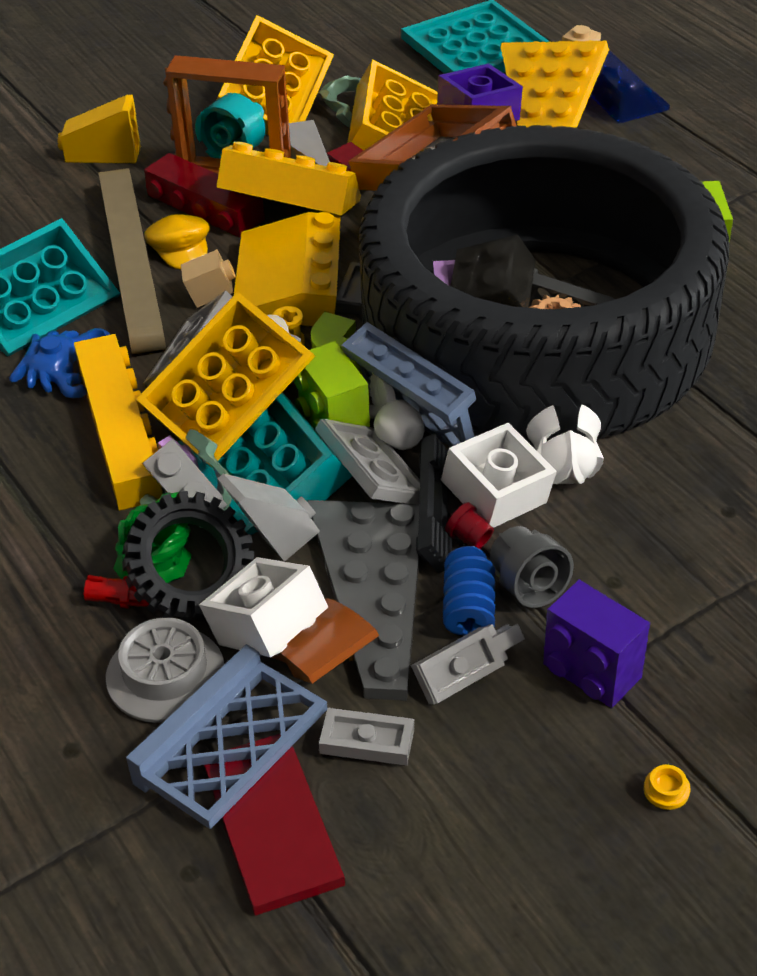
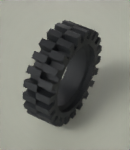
M179 491L175 498H172L169 493L162 496L158 503L153 501L147 505L143 513L140 512L132 525L123 546L122 554H125V558L122 561L123 571L128 572V576L125 579L128 587L134 586L136 589L134 597L138 602H141L143 599L149 603L146 609L153 614L158 609L164 612L162 618H173L176 616L188 623L192 618H196L197 622L206 620L199 604L254 560V551H249V547L253 543L251 535L244 536L243 534L246 524L242 519L235 522L232 517L236 511L230 506L225 511L218 507L222 500L213 497L211 502L204 500L205 493L196 492L193 498L188 497V491ZM178 523H189L200 526L210 532L218 541L224 557L223 572L220 579L209 588L200 591H184L166 583L157 573L151 556L153 540L160 531Z

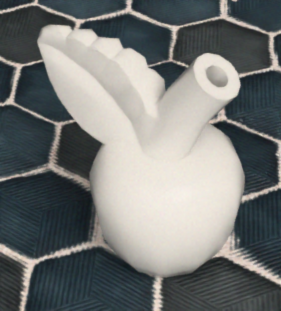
M372 373L369 387L374 405H369L370 419H374L373 425L377 437L395 449L406 450L413 448L420 442L425 432L420 413L405 400H396L393 387Z

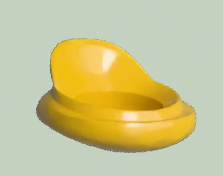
M175 214L166 216L150 225L144 232V239L169 266L181 269V264L208 253L206 236L210 226L203 218Z

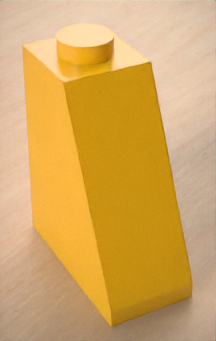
M133 95L122 96L66 120L63 131L58 134V148L60 151H63L65 162L136 163L141 145Z

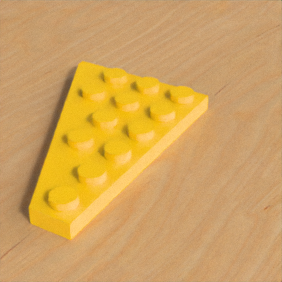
M607 41L502 43L500 47L506 75L523 86L520 120L517 121V125L526 126L527 128L532 125L577 128L608 54Z

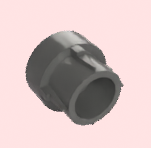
M515 526L505 530L502 534L499 533L490 552V561L495 566V575L500 579L498 581L499 584L527 607L538 608L556 600L565 591L573 575V558L568 550L549 535L539 533L535 529L530 531L526 527Z

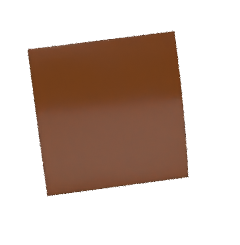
M329 598L325 599L328 608L316 618L314 624L298 633L287 643V647L282 652L270 657L285 662L295 678L311 684L379 636L377 630L359 614Z

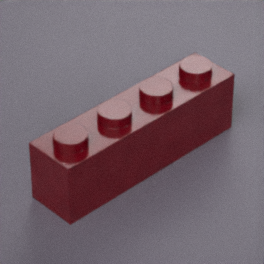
M168 153L144 169L148 196L189 215L203 218L209 224L241 238V232L253 229L265 220L263 198L217 188V173L174 154Z

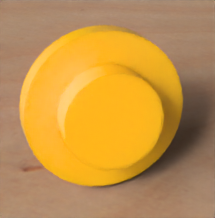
M667 764L660 765L646 776L644 794L648 801L658 808L666 810L677 809L687 802L690 795V783L684 772L678 767Z

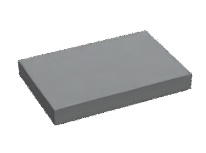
M320 419L315 431L371 499L419 504L420 479L390 445L377 437L374 428Z

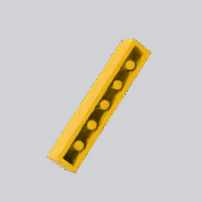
M116 334L74 342L80 374L87 390V399L118 510L140 506V500L145 494H150L159 499L162 495V488L143 466V462L157 452L158 447L155 437H147L152 435L148 414H140L145 409L136 400L141 394L140 390L133 391V389H137L133 368L126 369V367L131 366L126 346L119 347Z

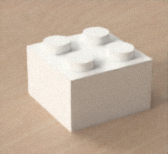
M506 423L450 447L441 481L463 504L470 502L477 508V514L484 518L492 527H496L547 503L557 471L509 423Z
M256 557L199 604L220 646L241 650L247 644L259 651L260 655L272 657L282 652L290 640L302 630L312 626L316 618L328 608L310 566Z

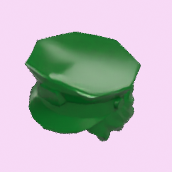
M178 492L170 493L171 497L175 498ZM149 504L136 507L130 511L125 520H120L119 541L115 545L118 556L113 569L121 579L124 576H128V572L123 571L122 561L125 558V554H122L127 540L126 537L140 512L143 513ZM188 523L168 526L160 531L153 540L151 550L153 565L159 576L166 583L183 577L192 554L184 547L191 531Z

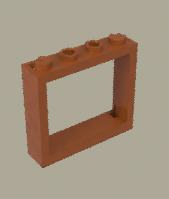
M174 56L169 66L165 68L166 78L163 81L164 86L168 88L167 112L172 117L170 136L171 140L175 141L176 151L174 155L219 174L221 158L196 156L187 79L265 86L270 149L283 151V157L292 159L285 65Z
M431 104L348 162L351 171L356 175L359 190L375 191L381 183L383 184L384 179L390 175V172L397 170L401 163H404L440 137H457L452 140L456 141L458 136L473 132L480 134L482 130L494 128L503 130L506 127L517 125L511 106ZM431 113L433 121L428 120V114Z

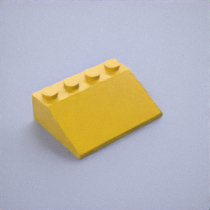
M256 15L235 61L285 65L289 123L306 121L334 54ZM224 83L217 100L226 93H238L249 98L252 102L259 103L264 110L265 135H269L265 86Z
M372 59L356 88L348 143L352 142L362 150L367 149L431 104H437L438 92ZM431 113L428 114V120L433 121Z
M234 142L233 145L222 149L217 188L341 216L360 202L361 194L354 172L346 171V165L328 162L327 166L315 164L314 158L297 155L296 159L283 157L284 152L276 149L266 148L264 152L252 150L253 145L244 142Z
M306 212L241 232L234 295L239 292L266 315H272L276 309L281 307H296L302 311L303 322L301 325L313 326L324 312L335 314L341 215H334L328 212Z
M237 292L136 400L195 454L198 455L199 451L186 439L190 429L198 431L215 442L218 447L214 457L218 461L313 360L315 355L242 294Z

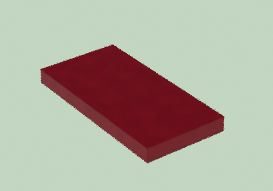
M281 733L255 741V746L274 744L281 737ZM250 743L240 745L231 749L250 747ZM292 745L221 818L255 916L345 886V876ZM251 759L225 762L226 776L245 774L252 767ZM219 763L203 765L207 778L220 777ZM221 789L212 790L215 802L221 798Z

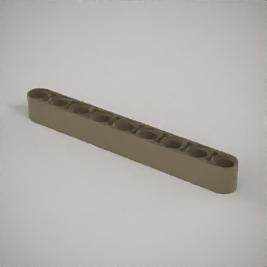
M126 168L99 172L132 355L166 349L164 331L130 170Z

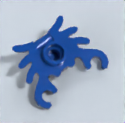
M101 328L91 329L81 335L77 331H64L61 334L57 331H51L42 338L36 333L32 334V342L24 358L12 372L9 380L10 382H16L27 375L28 388H33L37 379H40L41 387L45 392H52V385L50 384L52 381L57 384L65 397L73 399L87 395V390L85 386L80 384L82 377L79 373H72L74 371L73 363L77 361L74 342L111 334Z

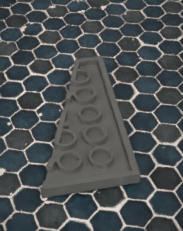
M308 500L309 505L316 512V515L311 519L320 530L316 534V538L321 547L324 565L335 601L359 614L379 634L377 638L353 654V662L364 699L407 701L419 568V555L416 552L419 504Z

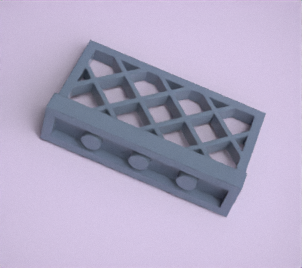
M368 322L341 345L346 356L359 364L362 375L368 383L369 393L371 390L369 387L371 383L370 378L373 373L393 387L396 400H405L416 408L423 419L425 430L430 434L435 433L437 438L449 447L474 437L468 408L477 400L473 389Z
M246 644L126 757L132 783L145 793L152 789L211 829L327 711V701L262 663L259 651ZM262 680H265L276 687L277 694L251 697V690ZM303 703L309 709L303 715L284 717L283 705ZM278 705L279 718L253 721V708ZM247 709L248 722L222 725V719L230 711ZM281 731V737L274 744L255 746L254 733ZM249 734L250 747L224 750L223 737ZM218 738V751L192 753V748L200 740ZM251 759L252 767L245 774L226 776L225 762ZM219 763L220 777L194 780L193 766ZM187 767L188 781L167 783L161 779L170 769ZM221 789V798L209 810L195 802L194 792Z

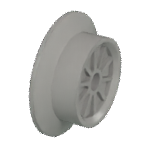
M156 618L137 625L124 637L119 649L109 662L106 672V685L109 696L122 712L141 721L163 723L225 664L218 646L209 637L200 633L193 625L176 618Z

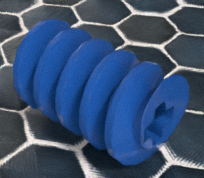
M464 546L451 551L444 562L443 624L445 628L453 634L465 636L479 627H485L489 624H493L495 627V566L487 559L485 553L475 546Z

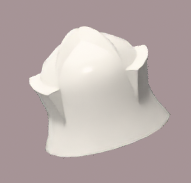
M552 405L542 410L529 422L526 429L528 438L534 445L535 450L557 471L553 484H582L587 477H593L603 464L604 457L596 442L601 430V422L591 409L581 405L577 419V430L586 434V437L569 430L547 441L551 434L560 430L558 417Z

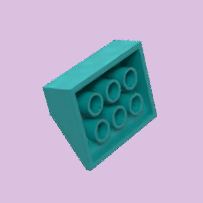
M63 218L0 249V350L8 357L29 346L32 342V334L36 333L40 338L45 337L48 332L56 331L120 295V292Z
M283 392L218 460L229 475L284 488L295 500L302 496L307 502L308 500L325 501L352 477L347 468ZM179 441L180 445H185L182 441ZM193 452L197 458L199 470L217 489L218 480L214 469ZM232 499L229 506L236 511L233 515L236 520L242 519L246 524L245 532L250 535L258 532Z

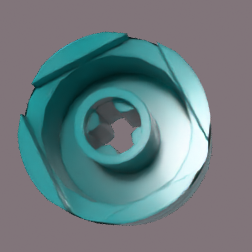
M226 93L197 116L195 123L197 139L199 143L203 141L208 148L205 152L212 158H221L222 149L233 145L234 142L253 145V150L263 141L265 136L264 110L259 103L252 102L241 94Z

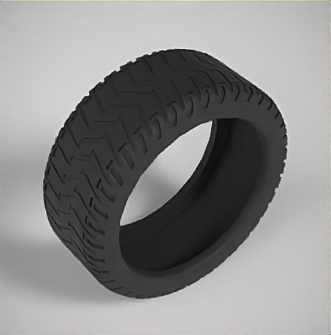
M532 125L528 128L526 126H510L503 130L500 128L482 130L480 134L473 132L458 136L456 141H452L451 138L435 144V149L433 150L429 147L422 152L420 151L415 154V159L410 157L404 163H401L397 170L390 172V175L384 179L383 184L381 183L377 190H375L363 213L359 229L362 326L366 322L370 323L473 389L477 400L468 408V413L475 436L509 423L529 444L533 445L526 432L528 424L534 416L553 405L558 417L560 430L551 434L547 441L569 430L586 437V434L577 430L579 410L581 405H584L591 409L601 422L598 440L605 438L607 435L614 436L621 432L624 433L633 427H639L662 415L674 404L678 403L702 376L711 359L716 339L729 261V235L719 206L702 182L693 174H690L682 165L672 161L668 156L651 150V148L640 143L599 131L579 130L578 128L566 126ZM520 251L565 253L595 260L619 270L638 282L643 288L626 297L594 306L553 310L512 307L475 298L445 284L433 274V261L465 260L467 262L493 254Z

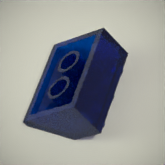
M608 51L590 96L618 124L670 109L669 103L613 52Z

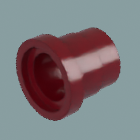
M466 502L450 517L445 526V531L451 538L457 537L466 545L481 549L491 538L494 527L476 513L477 508L474 505Z

